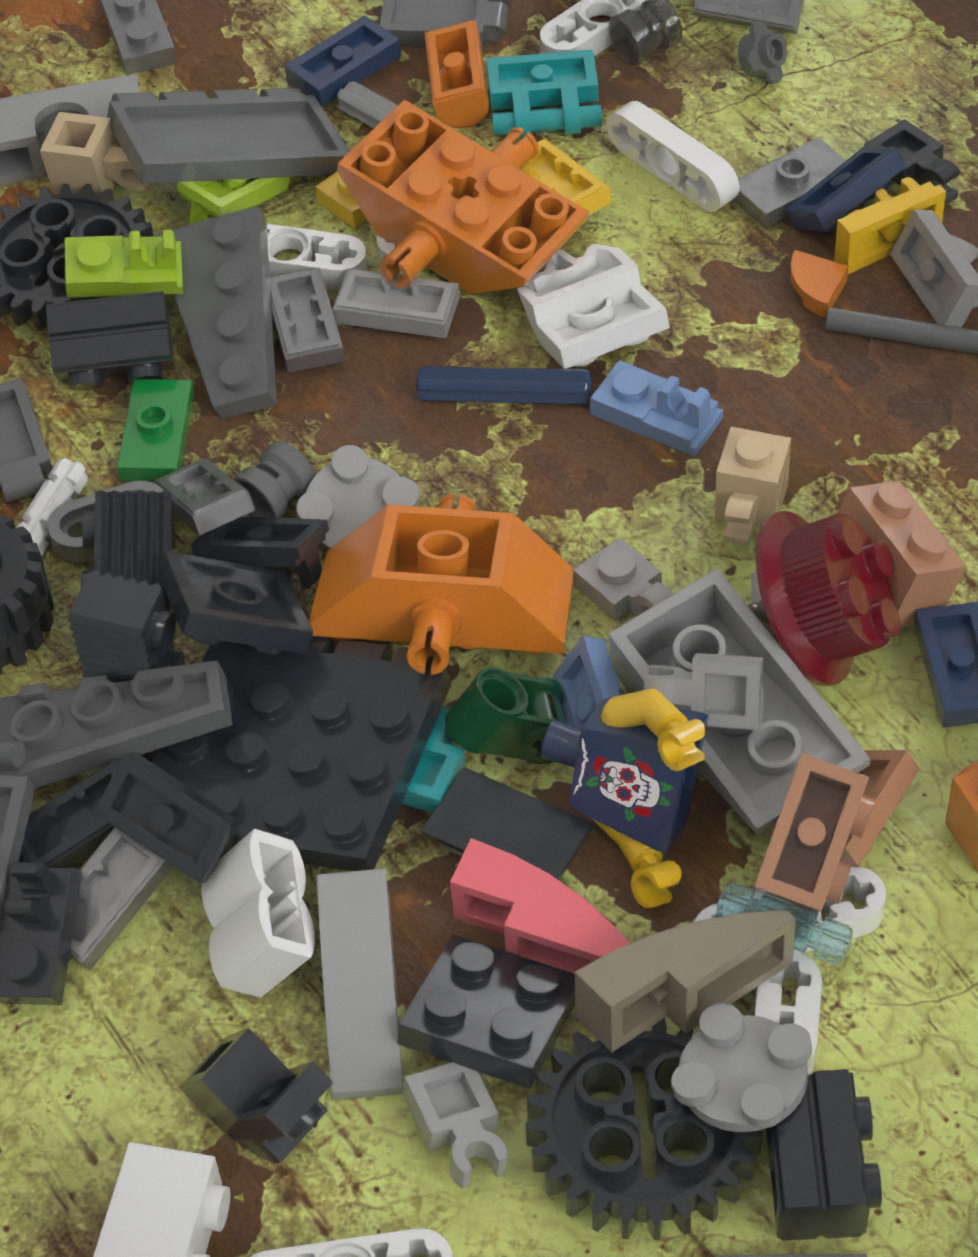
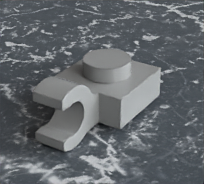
M621 538L573 569L574 586L615 621L629 611L637 617L674 594L667 586L662 584V572Z
M695 653L692 659V672L674 666L651 665L649 667V675L645 674L644 690L657 689L673 705L691 706L690 710L708 714L707 727L758 730L761 719L763 658Z

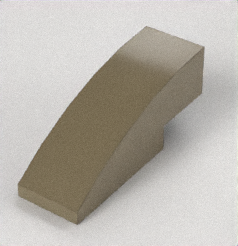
M786 909L727 915L699 920L657 932L615 949L575 971L576 1018L611 1052L620 1048L665 1017H668L687 1034L699 1026L700 1016L706 1008L718 1003L732 1004L793 963L796 918Z

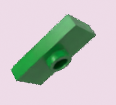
M134 379L117 465L120 481L156 482V479L182 468L195 395L192 380Z

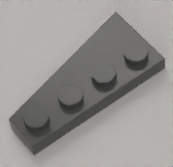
M258 206L172 229L175 241H181L183 294H174L213 408L222 419L277 405L266 217ZM163 232L154 234L153 237L162 236Z
M218 661L141 670L137 672L133 680L116 683L109 681L106 675L81 678L80 687L51 691L46 683L21 686L19 695L0 698V740L23 742L26 748V758L24 764L19 768L0 766V775L28 776L36 789L104 767L117 758L121 759L123 754L138 753L141 755L232 725L226 675Z

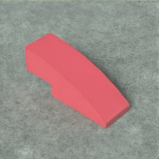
M472 838L470 839L450 880L453 918L503 934L505 936V949L507 952L574 974L575 971L609 952L629 944L618 929L587 900L549 873L511 853Z

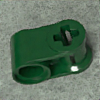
M487 667L477 674L445 716V727L449 736L466 751L475 754L487 753L523 759L533 764L553 763L555 761L541 756V750L545 734L551 722L557 720L566 723L561 707L565 700L564 690L558 680L550 677H533L507 672L497 667Z

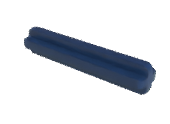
M422 366L417 373L416 389L418 399L422 401L585 405L589 403L591 397L590 372L586 369Z

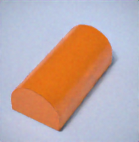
M476 20L424 33L432 103L438 119L454 128H466L476 125L485 118L489 110L480 32Z

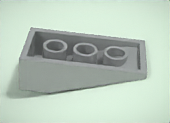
M718 568L608 633L614 669L618 674V678L630 693L644 690L645 674L649 675V667L651 665L674 666L692 672V659L695 653L763 658L761 719L758 730L706 727L702 747L705 760L699 762L698 767L699 773L757 835L777 823L802 753L857 773L870 765L869 756ZM674 705L680 709L690 710L691 708L688 705Z

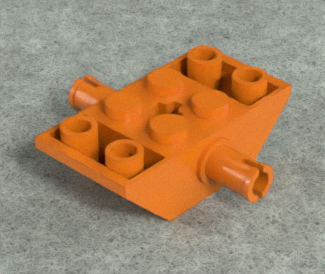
M405 99L362 139L337 166V172L376 235L385 239V242L394 243L395 248L381 259L379 268L383 277L389 283L402 272L403 275L395 283V287L402 289L408 287L425 267L451 283H458L459 288L469 294L524 287L588 219L589 211L521 170L539 152L538 143L530 132L516 144V140L523 134L524 129L514 127L490 152Z
M454 494L443 497L438 504V508L388 504L327 551L309 624L313 630L312 636L332 637L337 640L390 641L409 645L406 656L408 664L413 670L421 674H425L428 657H433L431 675L442 672L448 666L450 646H458L468 650L487 648L522 651L528 654H564L574 582V568L514 513L477 511L475 503L466 495L460 494L458 509H452Z

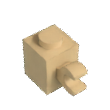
M66 112L58 113L40 149L54 195H59L62 185L66 183L69 184L72 194H79L86 184H91L93 196H98L108 188L113 191L116 183L131 191L140 192L146 190L149 183L142 184L122 147H119L111 129V118Z
M730 427L716 471L715 520L727 522L723 541L748 545L753 527L760 529L768 516L781 511L788 488L791 450L790 437Z

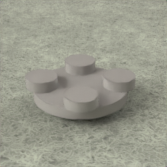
M345 445L334 452L331 464L315 475L306 493L299 498L297 502V518L327 519L329 531L325 534L326 539L320 546L328 551L386 505L417 506L419 490L411 479L400 477L388 465L368 458L361 448L354 445Z
M718 1003L706 1008L699 1019L700 1031L686 1045L681 1055L679 1066L672 1074L671 1083L675 1098L680 1103L688 1106L701 1120L719 1129L733 1132H751L775 1126L797 1108L807 1089V1061L812 1055V1041L809 1032L798 1024L786 1023L781 1025L767 1018L741 1015L740 1011L730 1004Z

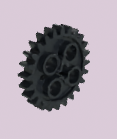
M68 183L62 185L59 195L52 196L45 187L40 188V199L34 201L23 194L19 195L21 207L16 210L2 205L0 207L2 221H0V318L12 313L15 325L19 327L30 318H34L37 331H42L48 325L46 304L116 297L67 298L65 237L123 236L124 238L129 237L128 234L131 231H140L141 237H153L151 222H146L144 210L142 208L132 210L131 200L127 196L115 201L113 191L110 188L104 190L98 196H93L91 184H86L79 194H72Z
M664 1018L653 1025L651 1031L642 1032L613 1052L599 1040L592 1042L585 1035L577 1031L573 1034L574 1056L554 1049L551 1052L553 1072L537 1071L535 1075L537 1095L527 1097V1119L531 1121L525 1123L527 1146L534 1147L531 1150L533 1171L547 1172L545 1175L546 1194L550 1197L568 1191L566 1194L567 1215L572 1217L589 1206L592 1208V1229L597 1232L613 1217L620 1219L622 1239H629L634 1231L636 1222H646L653 1240H660L663 1221L672 1219L678 1229L686 1235L690 1233L691 1212L697 1210L703 1217L714 1222L718 1216L717 1196L732 1203H736L739 1200L740 1181L738 1179H753L755 1157L752 1155L761 1153L763 1131L733 1132L716 1128L701 1120L688 1106L680 1103L674 1094L663 1091L664 1088L672 1086V1074L679 1066L683 1050L693 1037V1030L685 1034L680 1029L676 1036L667 1034L666 1020ZM636 1071L642 1072L645 1077L648 1125L651 1134H653L652 1157L657 1176L654 1180L645 1179L642 1171L639 1121L635 1116V1089L631 1075ZM598 1092H610L617 1095L616 1098L606 1101L597 1100L590 1096ZM679 1149H686L697 1153L699 1156L685 1160L678 1159L670 1155V1153ZM615 1155L626 1161L622 1164L610 1166L596 1160L603 1156Z

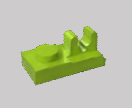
M290 177L178 182L177 191H179V196L192 203L188 225L257 206L288 190Z
M163 230L162 236L141 237L140 231H131L128 234L129 237L124 238L123 236L65 237L67 298L125 296L163 291L164 294H183L181 241H175L172 230Z

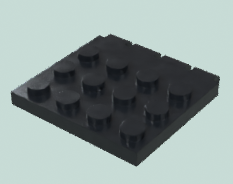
M312 636L306 654L283 651L281 654L271 655L259 652L249 645L222 641L218 645L209 646L202 662L218 661L226 675L232 725L159 748L153 764L234 817L237 823L235 828L241 832L236 844L253 829L293 840L299 850L303 864L345 871L374 870L449 692L451 681L446 668L438 674L431 675L433 657L427 658L425 674L413 670L408 664L406 657L408 647H399L393 657L390 645L340 640L335 649L333 639Z

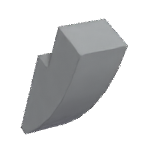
M386 868L318 874L319 929L330 1079L333 1081L331 1085L333 1100L402 1094L401 1045L397 1044L399 1015L396 970L393 955L390 896Z

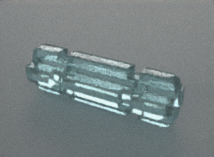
M735 883L727 884L722 891L716 907V917L745 912L786 909L796 918L794 950L804 953L807 947L814 949L813 957L832 964H841L847 956L853 937V929L849 925L828 917L825 918L824 923L816 921L817 913L768 895H763L761 900L753 898L754 890Z

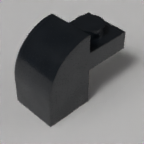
M247 1028L226 1036L179 1088L217 1127L256 1156L270 1162L281 1163L328 1111L318 1099L332 1085L333 1081L314 1062L288 1069Z

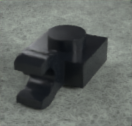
M907 120L900 121L864 144V146L897 147L906 165L904 169L891 178L898 185L906 177L914 179L919 185L929 181L934 186L940 184L946 190L944 206L958 198V192L946 183L959 176L960 170L951 161L943 159L944 145Z

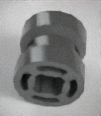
M276 441L261 453L259 464L256 467L244 468L233 480L244 487L250 494L255 511L248 513L250 517L281 518L288 510V503L292 499L298 500L306 493L310 482L315 477V473L307 459L295 447L286 442Z

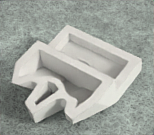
M592 244L587 247L585 255L577 259L559 249L546 263L544 271L536 273L524 287L517 288L541 346L563 369L587 365L600 355L625 345L640 344L646 341L650 335L670 328L666 307L641 285L637 264L618 247Z

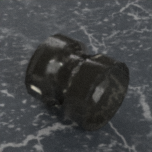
M646 0L641 3L638 11L627 9L612 16L609 21V34L620 58L633 66L650 58L654 49L664 51L679 44L682 40V26L677 11L669 0Z

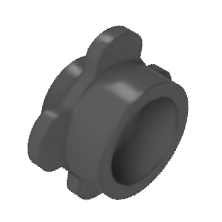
M763 21L753 22L749 28L750 34L743 36L738 45L740 65L743 71L751 77L765 75L768 83H778L783 77L781 65L784 64L787 57L786 40L781 33L774 34L769 31Z

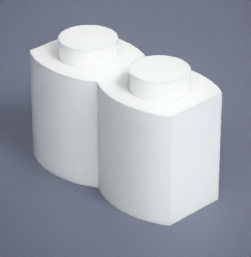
M253 829L217 861L208 881L202 883L201 893L204 909L214 928L209 940L210 962L221 988L261 998L310 959L315 946L314 926L308 908L302 899L306 886L305 868L299 850L293 840Z

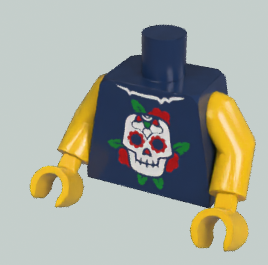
M653 688L602 699L582 729L553 720L547 729L541 750L543 758L574 768L569 802L574 810L590 817L619 846L631 868L635 871L631 879V889L634 898L644 908H653L671 902L672 893L667 888L677 885L681 879L682 871L679 865L670 860L661 862L663 858L662 853L667 854L688 820L699 762L705 760L702 747L709 717L708 714L676 708L659 690Z

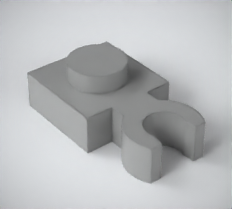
M451 1062L404 1077L402 1094L429 1151L447 1145L450 1146L452 1151L449 1171L453 1181L460 1188L470 1186L472 1168L468 1159L473 1157L485 1159L490 1164L492 1172L496 1177L504 1175L507 1149L501 1138L491 1132L496 1130L499 1113L478 1071Z

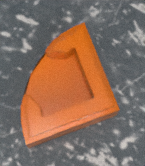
M795 250L791 259V285L794 286L796 292L803 299V305L808 310L827 318L829 307H833L847 282L849 266Z

